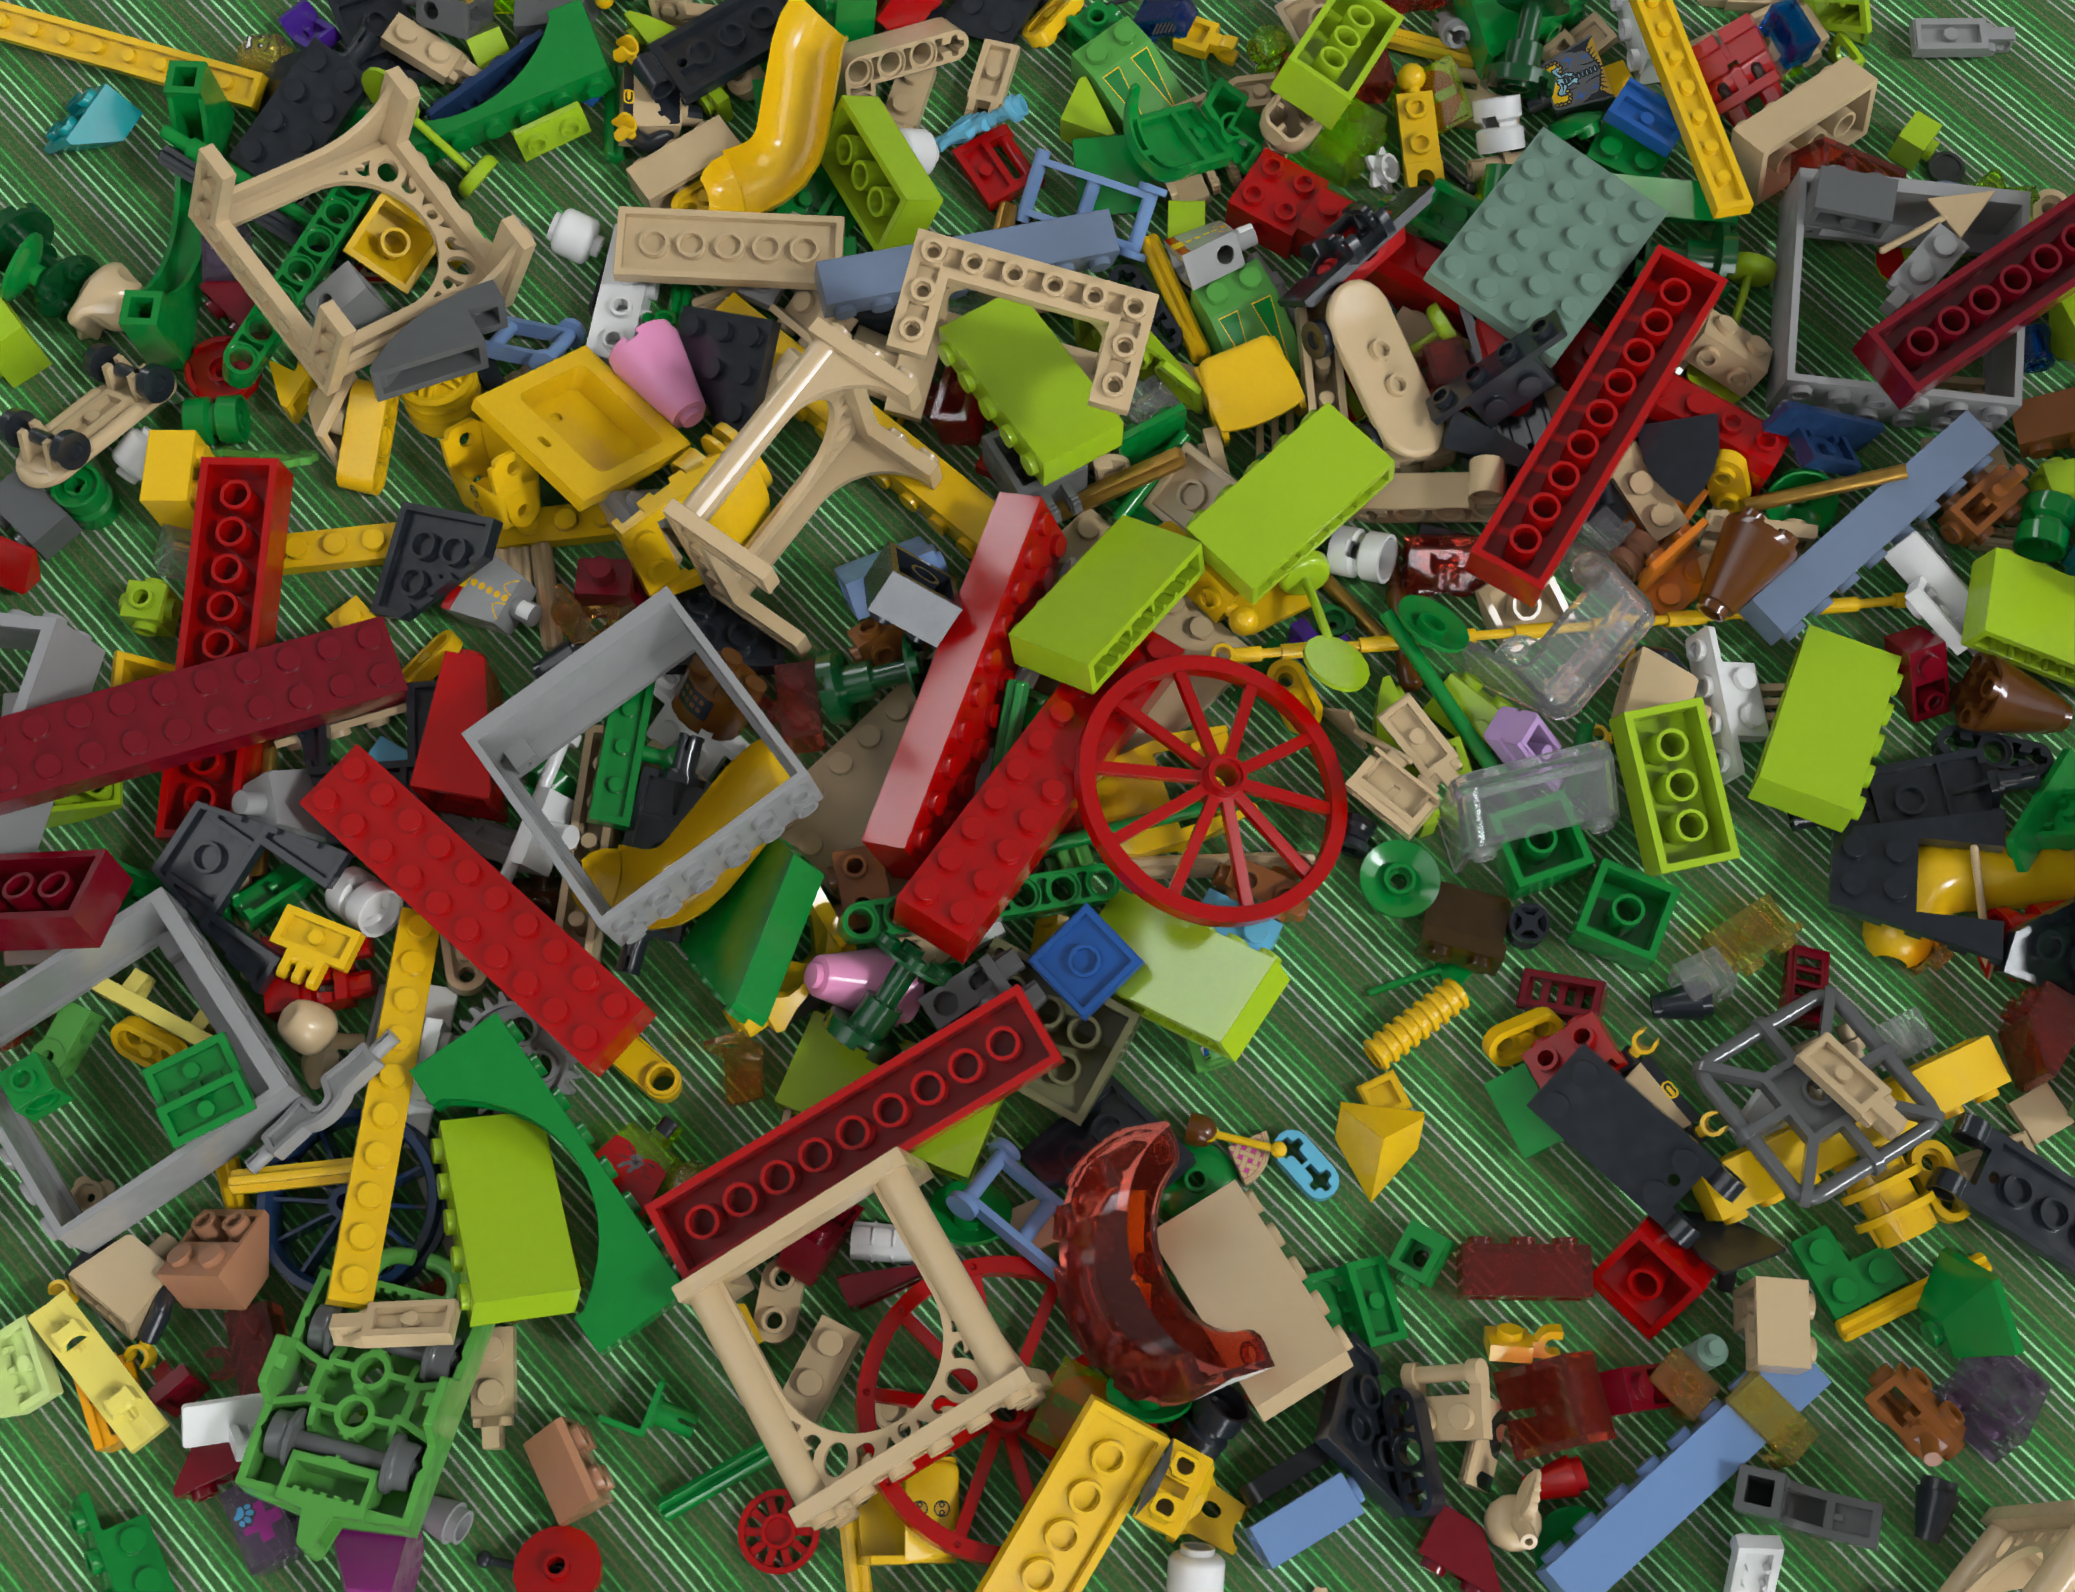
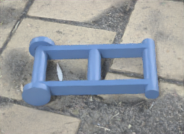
M1037 148L1018 207L1016 220L1029 223L1031 217L1041 221L1056 218L1033 210L1046 167L1087 180L1077 214L1093 211L1100 187L1104 185L1142 198L1129 240L1117 238L1120 248L1119 255L1145 263L1147 255L1141 254L1140 251L1158 196L1166 198L1168 190L1142 181L1139 182L1138 188L1050 160V151Z
M507 316L508 327L497 330L488 341L485 340L488 358L526 365L532 371L563 356L568 348L579 347L585 341L587 334L583 324L574 318H564L558 325ZM514 334L553 342L547 350H533L507 344Z
M995 1137L988 1145V1151L991 1155L963 1192L953 1190L946 1198V1204L956 1216L963 1220L972 1221L977 1217L1058 1284L1062 1288L1059 1291L1060 1296L1067 1301L1063 1289L1060 1266L1032 1243L1053 1213L1061 1218L1064 1200L1018 1163L1021 1155L1013 1143L1005 1138ZM1001 1170L1040 1201V1204L1019 1231L979 1199ZM1080 1214L1077 1216L1074 1230L1093 1246L1073 1272L1074 1274L1101 1263L1114 1246L1113 1231L1105 1229L1101 1232Z

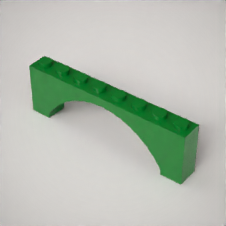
M574 0L547 11L549 21L535 53L525 68L502 91L483 104L466 112L423 122L454 150L462 153L488 140L500 138L512 129H518L573 102L581 103L591 98L601 97L608 91L616 89L617 85L591 19L581 0ZM359 108L339 137L357 124L368 112ZM414 125L412 126L409 141L417 151L426 157L429 166L449 157ZM388 163L378 167V175L383 181L388 182L397 178L396 173ZM366 165L364 169L367 174L369 165ZM356 189L347 190L352 195L362 194Z
M169 60L163 93L167 98L171 127L191 139L196 137L208 145L213 143L225 160H227L235 113L207 62ZM174 146V148H176L177 150H179V151H181L182 153H184V151H182V150H180L179 148H177L176 146ZM175 174L173 218L164 257L157 272L141 290L124 291L118 324L148 364L157 363L169 369L184 370L187 359L190 361L202 297L199 285L205 281L207 258L203 253V244L206 247V239L188 217L193 184Z
M496 1012L409 1070V1072L431 1105L439 1113L447 1107H475L516 1116L536 1125L553 1136L578 1162L594 1198L598 1217L599 1247L597 1266L590 1294L584 1310L574 1318L598 1354L604 1357L677 1305L679 1302L671 1287L681 1282L683 1278L674 1261L669 1264L660 1252L665 1245L653 1224L645 1229L636 1217L642 1211V1208L629 1189L621 1194L612 1182L619 1175L605 1154L597 1159L588 1147L595 1140L583 1122L580 1120L573 1125L565 1113L572 1106L557 1086L550 1091L543 1081L542 1077L548 1074V1071L535 1052L526 1056L519 1046V1043L525 1040L513 1020L509 1019L504 1023Z

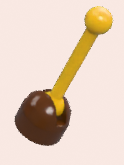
M1192 1112L1185 1135L1186 1145L1207 1147L1216 1139L1269 1151L1276 1158H1281L1287 1153V1146L1281 1141H1276L1272 1144L1218 1131L1216 1123L1211 1117Z

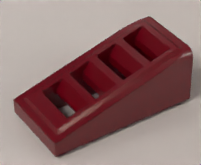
M1792 943L1787 945L1778 1010L1805 995L1796 993L1795 987L1814 991L1823 989L1825 985L1828 986L1830 952ZM1797 956L1818 961L1817 968L1797 964ZM1796 972L1816 976L1815 982L1796 978ZM1820 1006L1787 1025L1817 1032L1821 1012Z
M1524 967L1516 1000V1008L1529 1011L1537 1007H1548L1561 1020L1567 1022L1577 1015L1588 1014L1593 1011L1602 1020L1608 994L1605 981ZM1535 981L1543 983L1539 1001L1532 1000ZM1552 986L1559 987L1555 1004L1548 1003ZM1569 990L1576 992L1572 1007L1565 1006ZM1585 995L1592 996L1590 1010L1582 1009Z
M916 1264L845 1274L836 1277L846 1303L854 1313L910 1289L923 1279Z

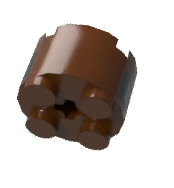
M728 647L723 648L721 652L717 651L758 705L767 688L765 681L758 677L743 662V657L738 651ZM694 655L673 692L672 709L677 718L691 731L699 734L700 730L703 729L714 733L711 737L713 740H732L742 733L748 720L699 655Z

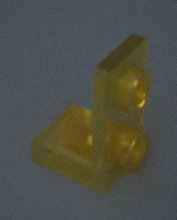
M1756 1370L1748 1372L1725 1398V1402L1771 1446L1762 1458L1774 1470L1794 1465L1821 1434Z

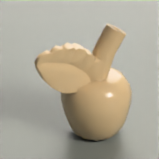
M298 999L291 1002L282 1011L277 1024L280 1036L285 1043L293 1050L303 1054L301 1059L302 1073L305 1081L313 1090L322 1087L320 1082L322 1075L339 1063L338 1049L354 1050L362 1042L365 1043L363 1033L337 1032L338 1022L336 1014L330 1008L311 1000Z
M1534 1469L1526 1476L1517 1494L1500 1496L1489 1504L1485 1512L1484 1531L1494 1545L1506 1552H1524L1535 1548L1538 1544V1538L1542 1531L1541 1515L1538 1511L1542 1477L1540 1469Z

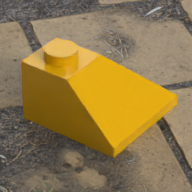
M380 192L342 250L343 253L405 295L409 294L437 251L431 233L419 216L404 203L383 192Z

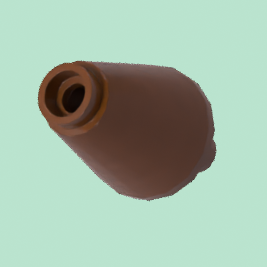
M1744 507L1740 513L1728 514L1723 522L1698 594L1697 609L1706 617L1716 622H1724L1727 616H1733L1792 565L1797 557L1795 547L1799 543L1798 538L1788 530L1781 528L1776 530L1771 525L1765 523L1764 516L1753 508Z
M1978 652L1974 655L1962 681L1956 682L1949 693L1950 704L1955 705L1957 723L1960 728L1972 732L2016 734L2062 733L2069 726L2073 716L2072 706L2066 703L2060 695L2004 658L1983 652Z

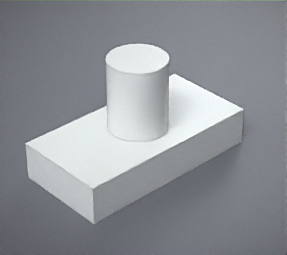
M539 786L534 798L535 802L568 848H575L580 840V832L576 826L569 825L573 814L574 800L551 788ZM524 824L510 862L536 875L549 877L553 862L526 824Z
M1750 1533L1735 1534L1730 1540L1732 1552L1723 1592H1775L1784 1554L1781 1536L1752 1535Z

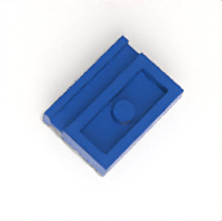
M1631 77L1602 119L1664 158L1668 156L1681 136L1667 99Z

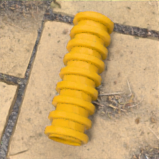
M1445 978L1442 981V986L1436 985L1433 987L1432 994L1425 993L1422 996V1002L1416 1000L1412 1004L1413 1009L1406 1008L1402 1012V1017L1397 1015L1393 1018L1392 1025L1386 1023L1382 1027L1383 1032L1376 1031L1373 1033L1372 1040L1367 1038L1363 1041V1049L1366 1055L1377 1068L1387 1071L1390 1068V1062L1397 1063L1400 1060L1401 1054L1406 1056L1410 1053V1047L1417 1048L1420 1045V1039L1427 1040L1430 1037V1031L1436 1033L1440 1029V1024L1446 1025L1450 1022V1016L1455 1018L1460 1014L1459 1009L1466 1010L1470 1006L1466 992L1455 980Z

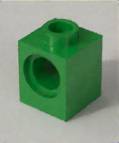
M36 1051L0 1072V1085L14 1111L34 1123L74 1100L57 1066Z

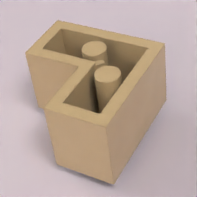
M1755 1276L1734 1289L1733 1333L1745 1334L1746 1371L1800 1375L1812 1369L1811 1364H1814L1817 1358L1816 1339L1810 1335V1320L1815 1316L1816 1301L1814 1294L1809 1293V1280Z

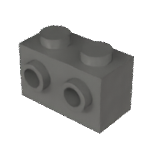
M1821 165L1810 183L1804 225L1880 239L1893 221L1899 180L1888 178L1884 174L1877 172L1861 173L1848 170L1840 165Z
M16 469L0 482V525L5 530L13 526L19 532L13 538L20 544L36 549L47 561L83 531L42 488H32L24 484L19 479Z

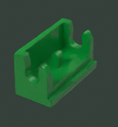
M285 862L243 890L234 893L231 896L232 901L229 906L251 934L282 914L287 904L294 906L319 890V884Z
M1526 1063L1484 1084L1524 1159L1535 1157L1565 1142L1559 1134L1526 1106L1540 1090Z

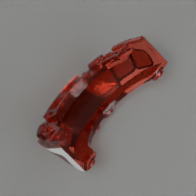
M1168 1120L1117 1129L1080 1159L1065 1182L1069 1189L1064 1204L1056 1208L1052 1237L1053 1240L1059 1242L1060 1266L1053 1267L1058 1296L1069 1328L1083 1354L1095 1369L1102 1367L1114 1380L1113 1387L1136 1401L1147 1400L1158 1403V1406L1161 1407L1176 1406L1194 1401L1275 1367L1264 1340L1255 1330H1223L1207 1324L1185 1306L1169 1281L1161 1259L1157 1235V1217L1161 1195L1167 1180L1179 1162V1147Z

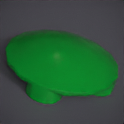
M1602 111L1572 113L1556 120L1546 129L1562 140H1567L1576 135L1578 140H1583L1600 131L1598 125L1601 124L1604 113Z

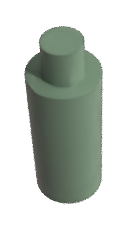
M1704 1335L1678 1351L1676 1365L1685 1376L1698 1377L1726 1361L1728 1357L1727 1344L1717 1335Z

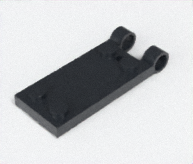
M1585 1042L1581 1044L1526 1105L1660 1224L1672 1239L1687 1250L1702 1236L1703 1232L1691 1219L1678 1210L1675 1205L1694 1184L1703 1177L1722 1197L1731 1203L1747 1188V1185L1732 1170L1718 1160ZM1670 1174H1677L1681 1181L1677 1185H1671L1667 1178Z
M1960 1113L1951 1131V1136L1967 1147L1980 1149L1983 1151L1970 1182L1952 1169L1936 1166L1925 1186L1926 1190H1933L1935 1196L1943 1201L1955 1203L2075 1279V1178L1995 1129L1983 1118L1970 1113ZM1990 1174L1995 1176L1994 1184L1988 1180Z

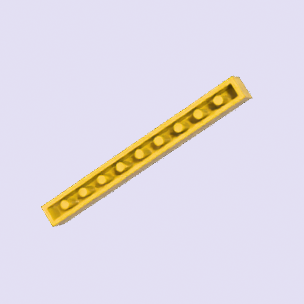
M732 292L715 309L716 311L767 319L735 292ZM781 329L772 368L789 347L797 349L801 354L805 350ZM818 400L804 406L793 416L801 422L807 420L815 427L816 433L823 440L829 411L826 400ZM873 404L872 408L874 415L878 419L877 423L886 429L890 427L896 428L907 437L908 444L917 450L923 447L938 458L943 479L934 490L917 479L903 475H871L872 479L885 490L888 488L892 489L899 495V500L911 512L918 510L927 518L928 524L935 532L942 536L946 533L956 541L957 548L966 557L972 559L995 501Z

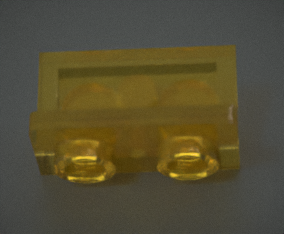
M1767 893L1704 935L1700 942L1729 980L1741 972L1747 978L1767 964L1763 959L1764 956L1773 950L1780 956L1796 945L1799 941L1795 935L1805 926L1800 920L1792 924Z

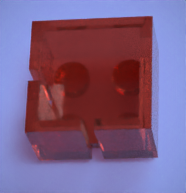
M1593 1350L1564 1353L1532 1362V1364H1525L1493 1373L1503 1413L1532 1408L1535 1410L1536 1416L1505 1422L1516 1461L1545 1457L1617 1439Z

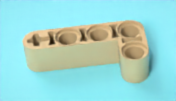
M938 17L847 42L843 51L834 106L837 107L842 95L876 96L875 84L961 59L966 54L969 46L968 36L947 19Z
M1485 454L1470 459L1469 472L1394 473V479L1356 512L1355 518L1366 523L1489 522L1507 492L1505 461L1499 456Z

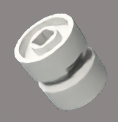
M1520 94L1472 102L1474 123L1480 125V130L1475 134L1478 155L1526 147L1524 126L1517 122V119L1522 116Z
M1342 525L1332 534L1329 542L1327 559L1330 565V573L1355 578L1358 575L1361 580L1385 584L1389 581L1396 565L1398 544L1397 538L1393 534L1369 531L1366 534L1364 529Z
M351 866L346 868L334 888L326 889L325 902L328 909L367 937L376 938L392 930L398 922L399 913L403 907L402 898L395 891L361 867Z

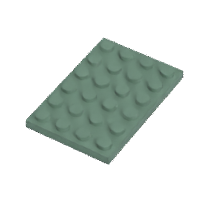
M1542 127L1429 268L1423 280L1509 340L1530 327L1536 319L1556 310L1561 315L1568 334L1564 339L1538 356L1543 364L1552 369L1668 212L1551 131Z

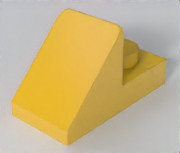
M269 360L280 405L291 422L298 425L308 411L310 394L314 389L318 388V385L299 360L295 371Z

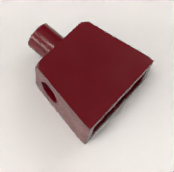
M596 556L594 558L582 557L578 559L574 589L576 617L621 619L650 598L644 592L629 559H610L604 556Z

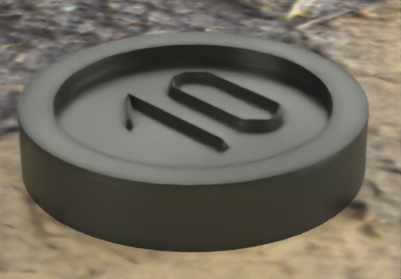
M1942 151L1930 158L1926 166V173L1928 178L1934 182L1942 180L1959 182L1965 173V165L1958 155Z

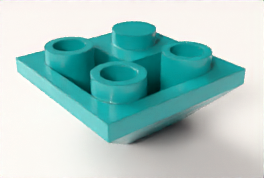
M106 83L95 89L88 87L83 94L77 92L68 102L65 109L69 111V114L62 122L57 120L47 131L45 137L49 139V142L43 150L47 154H57L113 146L125 140L143 112Z

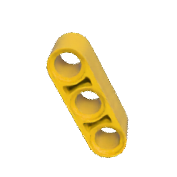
M357 379L352 385L336 481L340 488L378 496L386 482L400 396L378 402L375 398L372 381Z

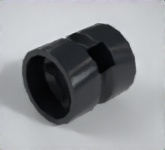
M1224 1381L1214 1382L1199 1396L1201 1398L1194 1400L1189 1410L1181 1417L1175 1419L1170 1426L1172 1438L1212 1458L1214 1461L1227 1447L1228 1439H1233L1251 1418V1410L1247 1401L1231 1385L1204 1396L1224 1384Z

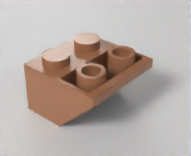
M203 1209L193 1219L190 1229L178 1245L169 1252L167 1260L156 1273V1276L183 1308L246 1310L269 1277V1214L266 1210Z
M561 1416L553 1420L523 1444L559 1525H571L615 1501L610 1490L616 1488L614 1480L605 1464L600 1466L594 1457L592 1450L597 1448V1443L587 1424L581 1426L578 1421Z

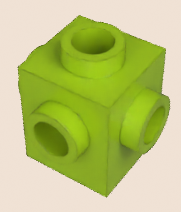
M148 577L144 581L129 580L126 592L122 593L119 599V616L136 634L146 637L165 636L174 638L178 620L181 616L183 601L169 587V584L161 579Z

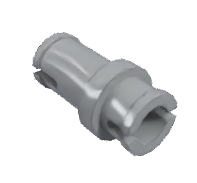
M1440 12L1435 15L1440 21L1437 22L1433 19L1431 27L1439 35L1440 41L1450 48L1461 49L1467 44L1464 42L1470 40V31L1467 24L1462 19L1453 17L1448 12Z

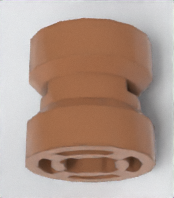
M1637 528L1632 529L1624 537V545L1614 547L1606 556V563L1610 570L1618 578L1628 583L1636 582L1639 573L1645 567V561L1660 547L1650 534Z

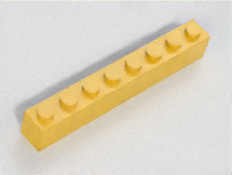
M1989 1035L1968 1038L1907 1067L1935 1099L1940 1110L1945 1113V1120L1963 1113L1965 1110L1962 1105L1973 1099L1978 1104L1998 1096L2000 1093L1997 1088L2012 1081ZM1892 1076L1882 1079L1892 1089L1890 1095L1894 1100L1916 1104ZM1908 1120L1903 1132L1899 1135L1918 1125V1123ZM1860 1121L1855 1123L1876 1149L1890 1142L1874 1129L1873 1125L1866 1128ZM1786 1125L1762 1137V1139L1800 1184L1805 1144L1793 1129ZM1840 1132L1821 1143L1818 1147L1814 1185L1822 1180L1819 1174L1831 1168L1834 1173L1840 1172L1857 1162L1855 1158L1858 1156L1857 1152ZM1740 1147L1717 1158L1747 1185V1188L1733 1203L1722 1197L1703 1177L1691 1188L1706 1221H1723L1725 1225L1736 1223L1748 1217L1749 1214L1746 1209L1760 1203V1206L1764 1208L1785 1199L1783 1191L1747 1147Z

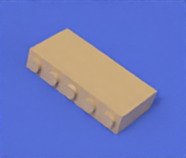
M1235 1179L1149 1232V1235L1234 1375L1243 1376L1270 1368L1262 1373L1239 1381L1262 1421L1266 1422L1352 1368L1354 1365L1347 1351L1352 1349L1353 1345L1340 1325L1332 1328L1326 1320L1325 1315L1330 1313V1310L1317 1289L1309 1293L1302 1283L1303 1280L1308 1278L1307 1274L1295 1255L1287 1259L1280 1249L1286 1243L1275 1224L1270 1222L1265 1225L1258 1215L1264 1209L1252 1189L1243 1192Z

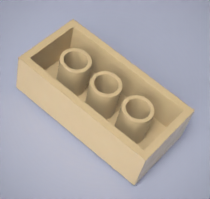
M1845 56L1833 65L1824 67L1819 74L1805 83L1796 85L1791 92L1777 101L1768 103L1763 110L1749 119L1740 121L1732 129L1730 145L1754 206L1759 205L1791 184L1800 167L1814 169L1867 134L1878 84L1876 77L1848 56Z

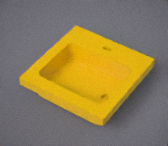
M586 345L475 397L471 407L472 411L579 512L594 504L603 502L610 492L623 491L651 476L655 471L675 461L692 445L687 438L615 374Z

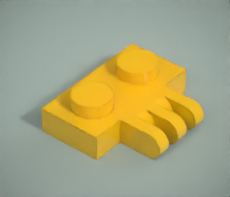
M287 904L269 939L272 944L286 949L277 967L276 976L287 979L295 965L296 967L291 975V982L301 985L310 971L305 986L310 990L316 991L329 967L348 974L366 936L362 932Z

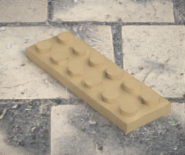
M619 206L613 266L614 280L622 282L817 290L814 279L816 262L843 257L845 217Z

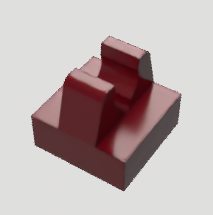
M165 1359L151 1371L157 1384L147 1394L154 1405L177 1418L181 1414L183 1404L196 1402L211 1387L202 1375L185 1364L181 1363L173 1369L171 1364Z

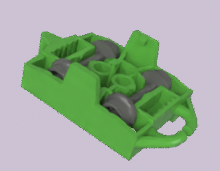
M397 1246L383 1249L379 1274L388 1266L395 1264L413 1266L417 1257V1249ZM431 1253L426 1262V1270L439 1274L445 1280L447 1288L444 1296L377 1279L374 1302L455 1298L457 1300V1284L461 1283L460 1272H452L449 1259ZM321 1268L318 1278L303 1306L292 1336L289 1337L277 1333L258 1378V1385L264 1403L234 1482L246 1494L299 1515L296 1543L313 1561H319L325 1557L342 1529L417 1539L496 1324L470 1327L467 1310H463L460 1314L454 1345L364 1349L334 1346L329 1330L332 1314L359 1313L360 1310L325 1305L331 1270ZM308 1364L315 1369L306 1394H296ZM376 1368L385 1369L379 1381L372 1384L364 1383L365 1377L370 1371ZM368 1411L364 1423L357 1427H348L349 1419L354 1413ZM422 1423L424 1426V1431L421 1430Z

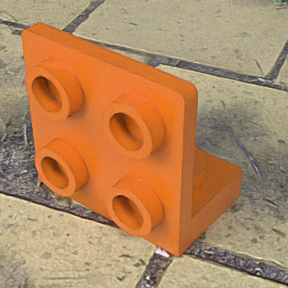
M1704 517L1694 526L1689 522L1686 523L1672 537L1673 543L1666 550L1659 547L1645 561L1646 567L1639 573L1636 580L1639 584L1632 597L1652 616L1665 615L1666 612L1684 611L1699 598L1698 594L1703 577L1697 558L1702 556V554L1694 547L1709 524Z

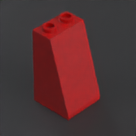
M461 649L459 653L445 651L410 787L431 811L507 823L508 805L504 801L506 798L505 794L461 734L503 704L502 685L487 660L481 653L469 649Z

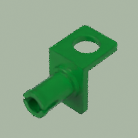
M660 1379L640 1429L598 1414L596 1420L642 1438L647 1428L652 1429L653 1425L689 1440L694 1428L681 1424L677 1420L680 1418L696 1424L700 1413L663 1400L665 1395L661 1393L666 1381Z

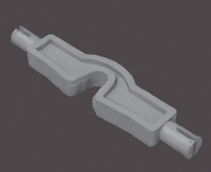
M387 1029L371 1046L362 1042L342 1061L323 1074L320 1079L324 1091L322 1103L317 1105L306 1096L297 1098L284 1114L261 1135L264 1144L244 1161L246 1167L254 1174H258L274 1157L284 1160L312 1133L322 1131L335 1123L345 1113L354 1095L384 1068V1063L381 1059L401 1042L398 1036L390 1029Z

